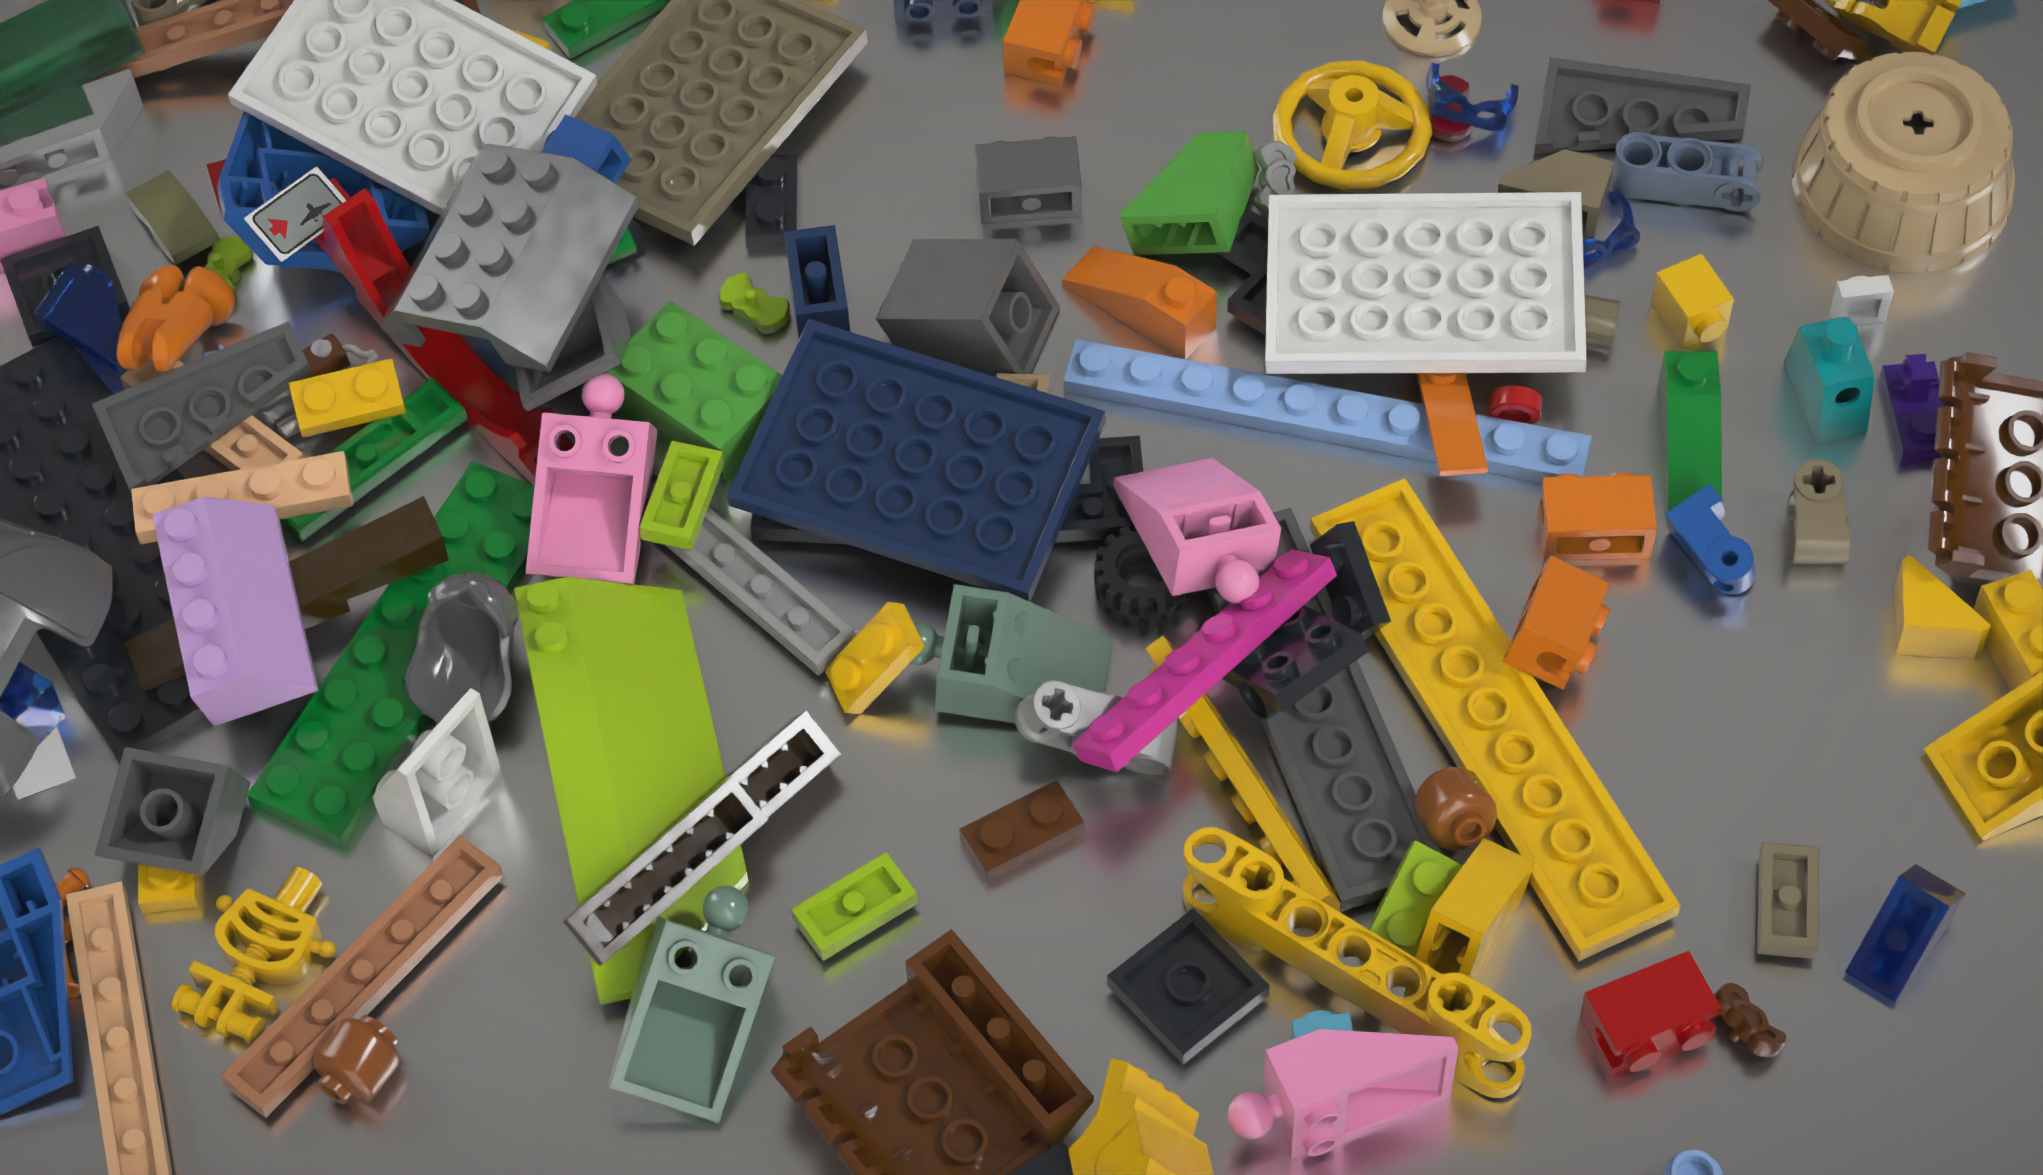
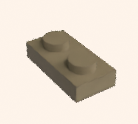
M1762 842L1759 852L1757 954L1815 959L1818 951L1819 847Z

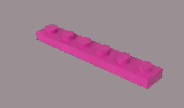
M1294 549L1278 557L1274 565L1259 578V588L1253 595L1241 600L1239 604L1230 603L1218 615L1208 619L1202 625V629L1182 647L1168 654L1165 662L1143 681L1133 685L1122 700L1106 714L1097 717L1090 724V728L1072 743L1079 761L1118 772L1334 579L1337 574L1331 559Z

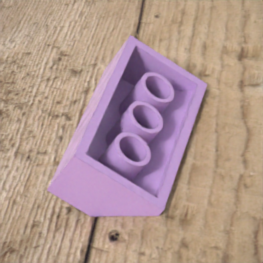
M201 497L152 514L190 696L211 724L217 726L319 691L278 512L274 505Z

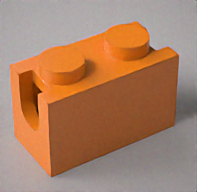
M1020 0L1003 39L1004 73L1061 87L1068 68L1075 69L1078 64L1082 49L1080 38L1083 31L1090 32L1092 30L1097 13V3L1088 0Z
M1620 472L1610 476L1561 474L1556 477H1543V499H1539L1538 506L1543 561H1547L1550 555L1560 560L1649 559L1652 557L1657 525L1651 475H1632Z
M1550 555L1529 591L1503 662L1563 690L1572 671L1575 670L1584 674L1594 656L1597 644L1589 641L1591 635L1594 637L1599 635L1610 612V608L1602 604L1610 583Z

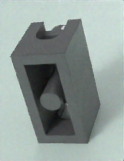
M1051 136L1036 140L995 141L987 144H975L981 224L1083 216L1082 182L1076 136L1060 138Z

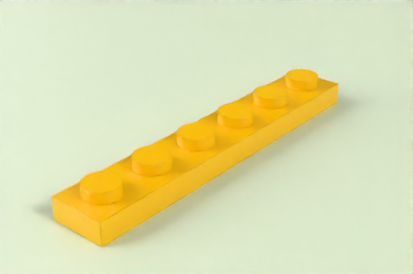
M1161 636L1145 648L1156 664L1155 667L1149 670L1150 674L1165 662L1168 654L1176 650L1164 636ZM1205 693L1178 717L1194 739L1202 735L1210 748L1203 756L1212 771L1222 782L1228 777L1238 791L1231 797V800L1249 825L1257 821L1266 836L1259 840V844L1264 852L1273 857L1280 866L1285 864L1294 878L1291 883L1340 912L1341 902L1335 895L1325 874L1208 694Z

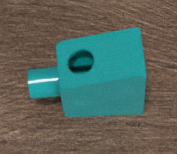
M1844 316L1803 325L1798 328L1783 365L1815 443L1820 444L1867 434L1875 377L1873 368L1858 336V329L1852 322V319ZM1839 393L1838 402H1835V397Z

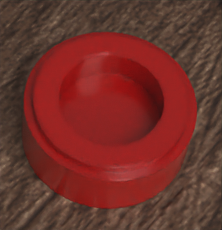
M1503 386L1493 390L1489 395L1488 415L1490 417L1532 425L1541 418L1542 396L1533 389L1522 386Z

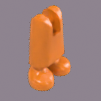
M172 264L161 266L152 271L140 286L138 297L134 299L122 325L117 342V360L119 364L125 369L139 370L147 360H153L156 371L168 372L210 326H220L229 320L236 307V297L233 289L221 276L200 266L192 268L186 282L181 270Z

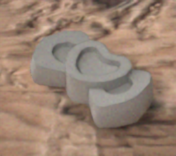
M1280 141L1264 143L1255 151V157L1262 168L1258 176V182L1262 189L1253 199V204L1267 217H1269V195H1293L1295 192L1293 177L1296 173L1294 162L1297 155L1290 146Z

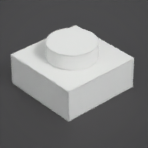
M1889 275L1874 277L1855 276L1848 280L1837 281L1830 309L1831 318L1835 319L1845 316L1852 319L1855 326L1886 322L1894 293Z

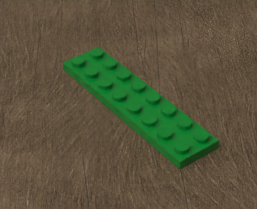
M472 460L434 517L443 536L449 561L389 583L318 688L319 691L315 692L249 790L247 798L250 806L343 848L346 847L373 806L374 800L372 796L375 794L378 783L386 773L397 769L430 719L409 699L405 685L406 671L416 648L420 622L428 606L429 592L441 580L451 575L473 571L476 574L483 572L500 581L511 595L526 573L535 486Z

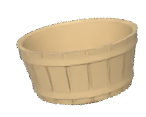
M1896 52L1874 57L1871 61L1867 60L1857 65L1832 87L1825 99L1822 110L1808 126L1796 152L1792 165V188L1797 206L1801 207L1800 212L1805 221L1833 249L1846 257L1848 255L1851 256L1852 260L1882 270L1886 268L1889 271L1901 273H1923L1925 270L1932 272L1959 265V262L1963 261L1964 263L1988 248L1989 243L1992 244L2001 234L2007 223V217L2009 218L2015 189V171L2011 154L2013 130L2006 107L2002 103V99L1989 82L1986 83L1981 75L1971 68L1959 65V62L1936 54L1932 56L1928 55L1929 53L1902 52V54ZM1916 113L1922 114L1924 121L1932 122L1933 127L1925 128L1924 133L1920 135L1914 134L1912 127L1904 126L1903 121L1911 120L1912 115Z

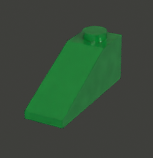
M1664 351L1657 391L1667 513L1709 483L1722 498V432L1718 351Z

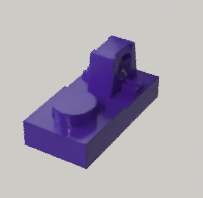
M1926 354L1906 355L1902 364L1882 365L1880 372L1881 385L1900 463L1942 458V455L1935 450L1937 408L1944 407L1946 404L1938 398L1939 377L1935 361L1927 362Z

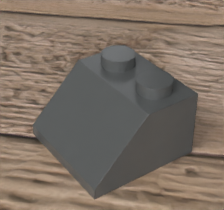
M125 747L95 855L102 858L203 877L237 836L251 782L228 765Z

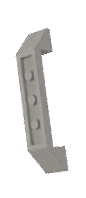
M127 69L113 75H107L82 85L92 115L69 121L61 126L1 146L0 191L44 177L46 182L110 160L143 108L131 70Z

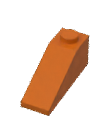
M1093 246L1062 278V285L1181 359L1187 360L1216 329L1217 291L1175 265Z

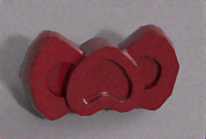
M1454 75L1435 78L1427 87L1428 95L1431 97L1432 135L1439 140L1452 143L1460 141L1470 135L1473 129L1471 121L1464 115L1466 105L1464 99L1470 90L1469 83Z

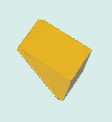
M1909 554L1901 562L1893 589L1895 655L1975 659L1982 653L1991 624L1912 555Z

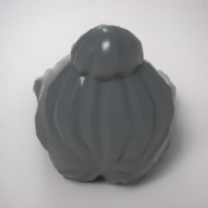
M466 571L463 574L451 575L441 580L429 592L428 606L422 615L416 648L406 671L405 685L409 699L423 714L434 719L437 724L470 688L480 693L488 722L498 718L511 696L512 679L510 667L514 627L519 615L518 604L500 581L483 572L476 574L473 571Z

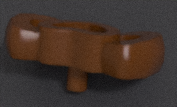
M1734 983L1722 985L1715 992L1714 996L1722 1008L1720 1015L1733 1028L1729 1032L1728 1037L1733 1042H1737L1739 1039L1746 1042L1749 1050L1758 1056H1777L1786 1043V1034L1769 1025L1764 1011L1750 1002L1748 992L1743 987Z

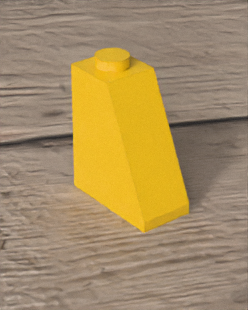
M1483 838L1432 907L1415 958L1443 975L1446 973H1462L1478 981L1521 904L1535 862ZM1405 988L1404 995L1411 996L1414 994L1412 990Z

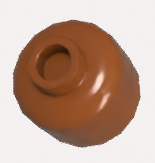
M1448 767L1428 776L1417 790L1414 801L1416 815L1429 836L1438 846L1449 851L1465 850L1479 844L1492 831L1498 816L1496 803L1482 781L1473 771L1464 767Z
M362 1015L359 1020L354 1018L340 1020L316 1050L312 1058L313 1065L321 1077L317 1082V1086L328 1097L341 1104H345L349 1098L358 1102L371 1101L400 1063V1057L395 1048L398 1044L396 1036L386 1026L367 1015Z

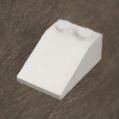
M470 688L432 731L427 730L422 733L414 743L411 754L397 770H391L383 776L377 785L375 794L372 796L381 823L432 857L503 777L480 693Z

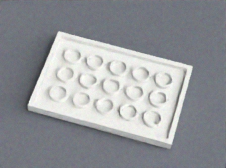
M294 0L228 93L230 104L441 215L447 207V202L462 175L487 143L541 152L546 138L557 128L564 115L576 117L596 87L597 78L596 74L454 0Z
M1581 192L1269 195L1266 374L1586 372Z

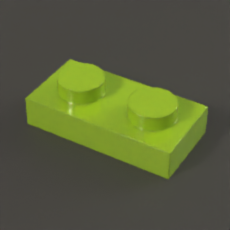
M671 441L639 526L641 540L693 551L724 466L723 451Z
M1416 840L1411 842L1367 929L1411 956L1416 957L1432 907L1463 865Z
M885 852L793 907L791 913L793 921L822 961L917 905L918 896L915 889L888 853Z

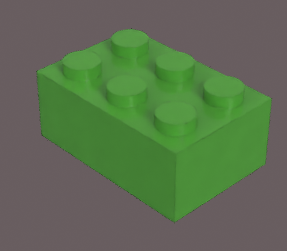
M669 301L629 340L622 363L604 372L615 376L623 385L624 401L617 411L632 421L650 422L657 429V438L670 446L671 441L723 451L724 466L718 480L724 484L738 472L782 377V374L672 301Z

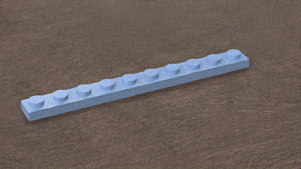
M1080 339L1075 340L1063 380L1064 393L1436 463L1424 406L1420 403ZM1475 414L1488 465L1487 473L1542 483L1543 477H1556L1561 474L1584 476L1590 451L1591 435Z

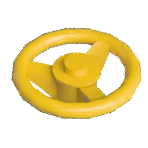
M1361 60L1329 62L1304 72L1282 92L1272 115L1274 141H1280L1290 146L1296 153L1297 157L1294 162L1296 171L1314 183L1343 191L1375 189L1402 178L1423 158L1432 136L1429 107L1413 83L1388 67ZM1376 85L1384 87L1399 97L1403 103L1380 91ZM1306 95L1327 111L1322 119V133L1327 144L1321 163L1302 151L1293 134L1292 117L1298 103ZM1382 129L1412 130L1406 148L1394 160L1372 169L1342 170L1349 152L1363 151L1372 147L1379 140Z

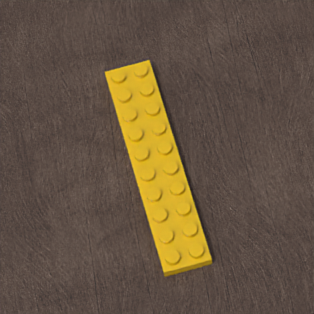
M1406 478L1310 518V531L1315 539H1318L1336 524L1355 522L1391 619L1390 623L1374 634L1457 767H1464L1473 771L1494 799L1498 815L1495 828L1508 849L1535 862L1529 883L1577 960L1581 961L1678 916L1681 906L1533 675L1503 662L1510 644L1509 638Z

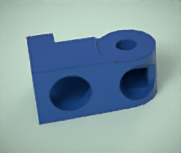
M1710 483L1665 513L1669 532L1717 591L1727 595H1737L1746 591L1753 584L1756 577L1753 551L1750 545L1743 539L1732 536L1720 521L1725 516L1723 499Z

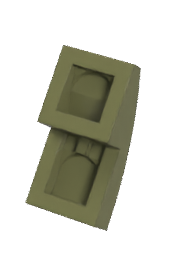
M169 170L124 193L132 211L149 227L157 245L175 264L221 241L216 230L200 207Z

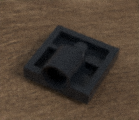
M1303 605L1222 679L1236 686L1249 709L1257 717L1266 721L1279 711L1283 713L1368 653V649L1361 633Z

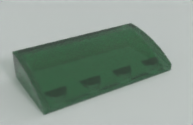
M47 0L0 23V124L146 53L126 0Z

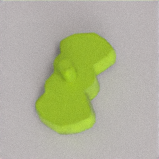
M239 237L220 238L221 241L212 245V252L207 256L208 264L204 268L221 276L231 286L235 297H237L234 284L241 276L238 267L253 259V251Z
M740 273L727 278L719 291V304L722 309L732 310L737 318L746 319L750 326L757 327L762 334L775 333L787 323L790 315L788 299L785 297H768L764 289L753 286L752 280L747 273Z

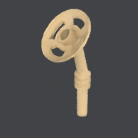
M1386 0L1383 8V26L1388 37L1399 48L1408 53L1428 58L1446 57L1464 50L1475 40L1481 28L1482 13L1477 0H1464L1468 9L1457 7L1455 0ZM1408 13L1411 22L1420 28L1417 37L1407 32L1400 25L1396 16ZM1459 23L1462 26H1464V28L1454 36H1451L1446 39L1436 40V36L1444 35L1453 31L1459 25Z

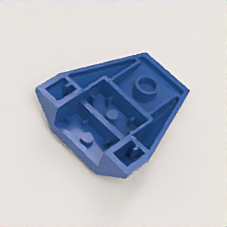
M243 112L222 169L217 190L223 220L265 265H277L284 268L327 269L341 272L314 239L281 262L243 219L316 166L329 181L335 178L350 197L366 188L375 199L382 217L401 252L428 237L430 228L423 206L249 113Z
M41 848L33 849L0 864V1116L74 1082L63 903Z

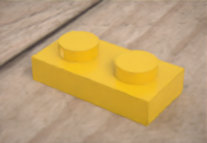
M392 358L289 383L302 438L406 413Z
M887 602L824 669L844 713L861 714L925 647L904 604Z

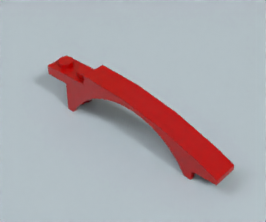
M333 178L330 182L346 201L323 216V232L315 237L314 240L356 289V299L375 321L380 324L395 295L400 291V286L411 267L391 235L375 199L366 188L350 197L336 179ZM417 326L426 338L421 347L395 342L392 336L387 333L428 380L433 378L465 408L468 418L466 421L535 486L542 412L556 413L551 408L538 406L527 412L522 405L520 394L498 377L458 333ZM565 433L561 434L559 450H571L574 444Z

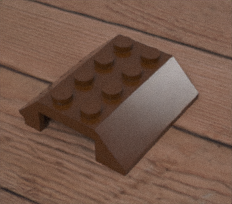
M1965 352L1962 356L1941 361L1938 398L1946 406L1937 408L1935 450L1942 455V458L1934 460L1931 502L1939 507V511L1930 512L1928 550L1936 555L1935 566L1960 583L1978 586L2032 570L2043 589V381L1992 373L1997 368V357Z
M952 929L905 961L907 982L820 1043L818 1034L810 1026L782 1046L783 1054L771 1070L772 1075L794 1102L808 1100L803 1106L802 1112L829 1145L843 1144L838 1149L837 1155L853 1175H1006L1062 1142L1094 1102L1093 1094Z

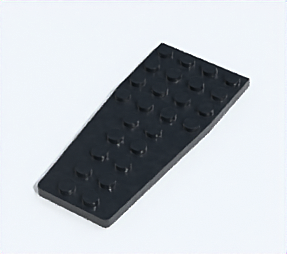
M58 336L0 366V518L82 546L112 566L113 582L110 608L91 646L82 647L44 628L39 629L36 633L45 651L120 765L125 747L148 751L207 717L191 698L186 675L143 691L124 642L174 618L158 541L146 544L139 543L135 531L132 494L92 406V403L114 394L69 340ZM175 469L156 484L184 480L185 478Z

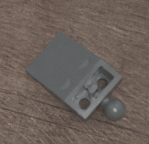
M603 274L551 371L545 372L515 366L522 405L527 412L622 363L631 337L624 303Z

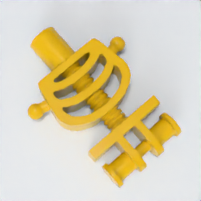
M293 867L274 898H270L252 889H246L235 902L228 895L219 896L216 900V908L220 912H224V914L216 923L215 937L225 959L233 967V972L227 975L194 960L188 970L195 985L207 991L203 995L194 991L191 985L187 983L182 984L172 999V1010L178 1013L184 1011L193 1015L194 1022L202 1027H208L216 1020V1032L224 1037L234 1034L243 1038L246 1044L251 1045L264 1032L266 1020L259 1016L253 1018L247 1015L248 1010L255 1011L274 1021L280 1013L273 995L252 986L255 980L269 985L295 983L306 975L316 953L323 958H330L336 952V946L332 941L325 940L321 942L322 933L316 918L305 913L322 886L320 879L304 868ZM249 921L258 929L257 932L247 926ZM236 936H239L241 942L247 947L245 953L238 951L232 946ZM227 999H228L229 1001H228V1003L226 1004V1006L224 1007V1009H221V1008L223 1007V1005L225 1004V1002L227 1001Z

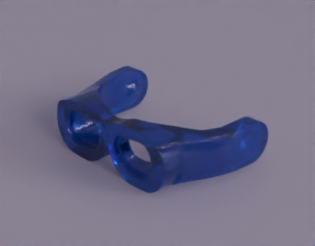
M1431 62L1426 77V89L1433 104L1434 114L1450 121L1469 123L1476 128L1488 131L1503 130L1507 119L1516 106L1519 92L1518 85L1510 84L1506 92V99L1484 101L1472 105L1462 93L1441 80L1439 75L1440 64ZM1445 103H1457L1462 106L1463 110H1453ZM1480 112H1490L1495 114L1493 117L1482 118L1477 116V114Z
M1618 189L1610 191L1608 199L1613 210L1621 218V222L1604 241L1583 239L1584 269L1599 263L1607 257L1629 250L1637 245L1640 240V232L1635 227L1631 206Z

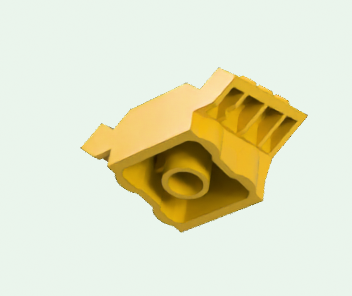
M1111 1057L1097 1113L1084 1133L1068 1149L1073 1175H1214L1207 1145L1194 1136L1199 1112L1183 1102L1179 1095L1166 1090L1162 1083L1149 1078L1147 1072L1134 1067L1128 1062Z

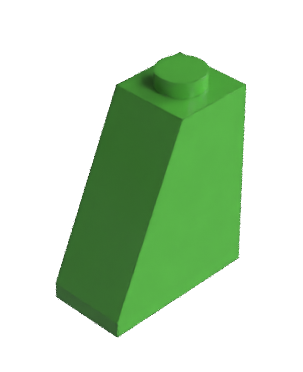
M1247 131L1198 133L1122 210L1120 220L1134 255L1230 252L1240 218L1243 216L1259 171Z

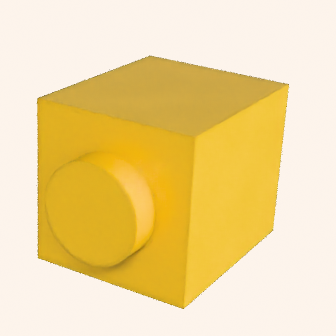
M1703 254L1656 272L1651 304L1682 348L1699 341H1712L1728 329L1734 298Z

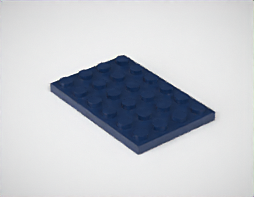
M808 319L727 494V500L731 507L978 587L1008 592L1030 602L1103 430L1106 415L1105 411Z

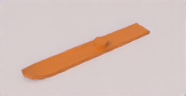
M1416 373L1439 476L1487 473L1488 465L1466 373Z

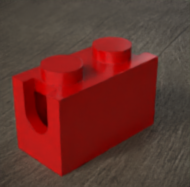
M1686 951L1586 991L1584 993L1580 1019L1609 1073L1613 1075L1628 1068L1631 1072L1644 1070L1655 1064L1661 1055L1680 1047L1683 1051H1690L1704 1045L1715 1034L1716 1026L1711 1018L1720 1015L1722 1008L1691 953Z

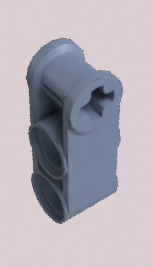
M1632 132L1624 135L1617 143L1611 184L1616 193L1628 199H1646L1673 202L1680 205H1700L1724 208L1731 211H1746L1757 206L1761 198L1760 187L1756 183L1757 173L1763 167V153L1757 147L1746 143L1731 144L1703 141L1695 138H1676ZM1739 158L1744 159L1743 166H1738ZM1734 188H1739L1738 196H1734Z

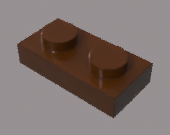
M1768 0L1779 9L1776 17L1782 23L1797 32H1800L1802 28L1815 38L1812 46L1824 56L1834 61H1837L1839 57L1859 60L1869 46L1867 41L1815 0Z
M1055 780L960 828L959 832L961 842L985 880L989 882L1085 833V822L1059 782Z

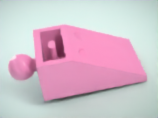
M602 373L586 381L582 388V401L590 411V417L542 412L525 574L551 577L569 576L627 584L635 583L642 543L639 526L649 502L657 429L650 422L611 419L612 414L623 404L625 393L623 385L615 376ZM565 432L573 433L575 436L574 447L569 451H560L561 434ZM618 437L627 438L629 442V449L623 456H614L612 454L611 444Z
M1214 458L1114 477L1113 487L1172 596L1216 587L1223 599L1239 604L1241 600L1250 597L1258 590L1259 578L1276 561L1281 534L1279 523L1258 489Z
M1329 1029L1313 1031L1265 1050L1263 1095L1257 1092H1245L1238 1095L1231 1102L1228 1109L1229 1125L1242 1138L1258 1139L1266 1135L1274 1124L1291 1159L1306 1153L1309 1156L1322 1155L1335 1148L1340 1140L1451 1097L1458 1045L1454 1037Z

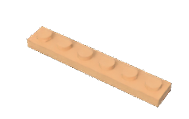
M120 881L66 894L108 1174L173 1175L127 891L123 882Z

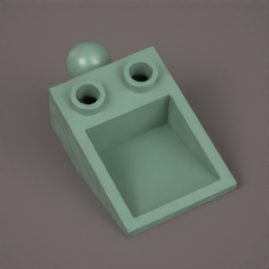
M954 584L945 636H938L936 631L924 622H913L925 647L909 664L923 665L930 662L934 657L940 658L936 683L935 711L1015 723V711L1018 704L1025 697L1034 694L1043 683L1052 680L1062 681L1091 691L1105 692L1113 637L1011 593ZM978 643L981 644L983 647L978 649Z
M720 886L708 893L703 902V915L708 923L706 932L660 916L657 917L636 978L608 1083L609 1088L719 1123L775 960V956L728 939L730 931L736 930L743 925L749 912L748 901L739 889L732 886ZM681 947H690L694 952L691 957L692 964L686 968H679L674 961L676 951ZM737 965H745L747 967L741 986H733L729 980L730 971Z

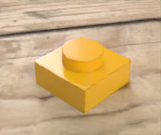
M138 864V905L142 913L150 914L199 908V876Z

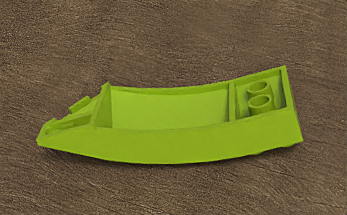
M569 576L514 588L579 906L725 778L682 590ZM741 844L659 916L706 932L708 923L703 915V902L708 893L720 886H732L741 890L749 881ZM656 919L604 964L599 966L590 955L600 1005L632 997L638 971ZM687 946L681 947L676 951L674 961L684 950L690 952L692 949Z

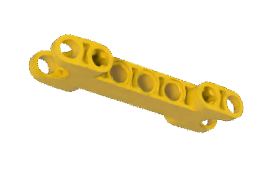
M1204 827L1195 831L1187 838L1184 844V865L1190 874L1187 875L1183 883V902L1187 911L1194 908L1221 936L1240 948L1248 951L1267 950L1402 1034L1454 1037L1458 1045L1454 1079L1476 1092L1491 1098H1504L1520 1088L1525 1072L1524 1061L1521 1056L1526 1053L1530 1044L1531 1024L1527 1016L1519 1008L1462 973H1446L1443 975L1302 890L1283 878V870L1273 857L1235 835L1216 827ZM1203 844H1215L1224 850L1225 855L1217 862L1203 863L1198 861L1193 853L1195 849ZM1202 884L1214 896L1217 902L1205 904L1198 901L1192 894L1193 889L1197 885ZM1300 927H1307L1314 930L1316 934L1310 937H1301L1295 935L1292 931ZM1346 957H1357L1363 960L1365 964L1359 967H1350L1343 964L1340 960ZM1402 986L1409 988L1414 994L1408 997H1399L1392 994L1389 990ZM1499 1022L1510 1023L1519 1030L1521 1038L1515 1044H1510L1495 1031L1492 1025ZM1493 1060L1506 1062L1512 1067L1514 1075L1507 1081L1494 1082L1483 1074L1481 1068Z

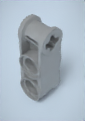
M1052 680L1043 683L1034 694L1025 697L1018 704L1015 711V724L1025 739L1077 755L1072 743L1090 728V724L1097 717L1106 714L1123 698L1111 693L1091 691L1062 681ZM1179 718L1123 767L1144 775L1159 776L1168 774L1172 767Z

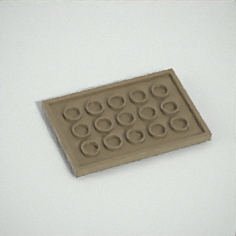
M671 0L597 82L596 87L575 118L613 134L631 158L630 163L616 184L635 195L640 201V205L633 217L695 246L869 43L865 28L800 0Z

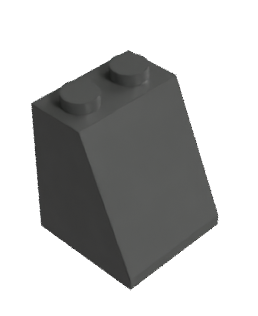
M913 239L891 288L880 307L876 320L894 346L996 377L997 373H1031L1060 305L1018 239Z

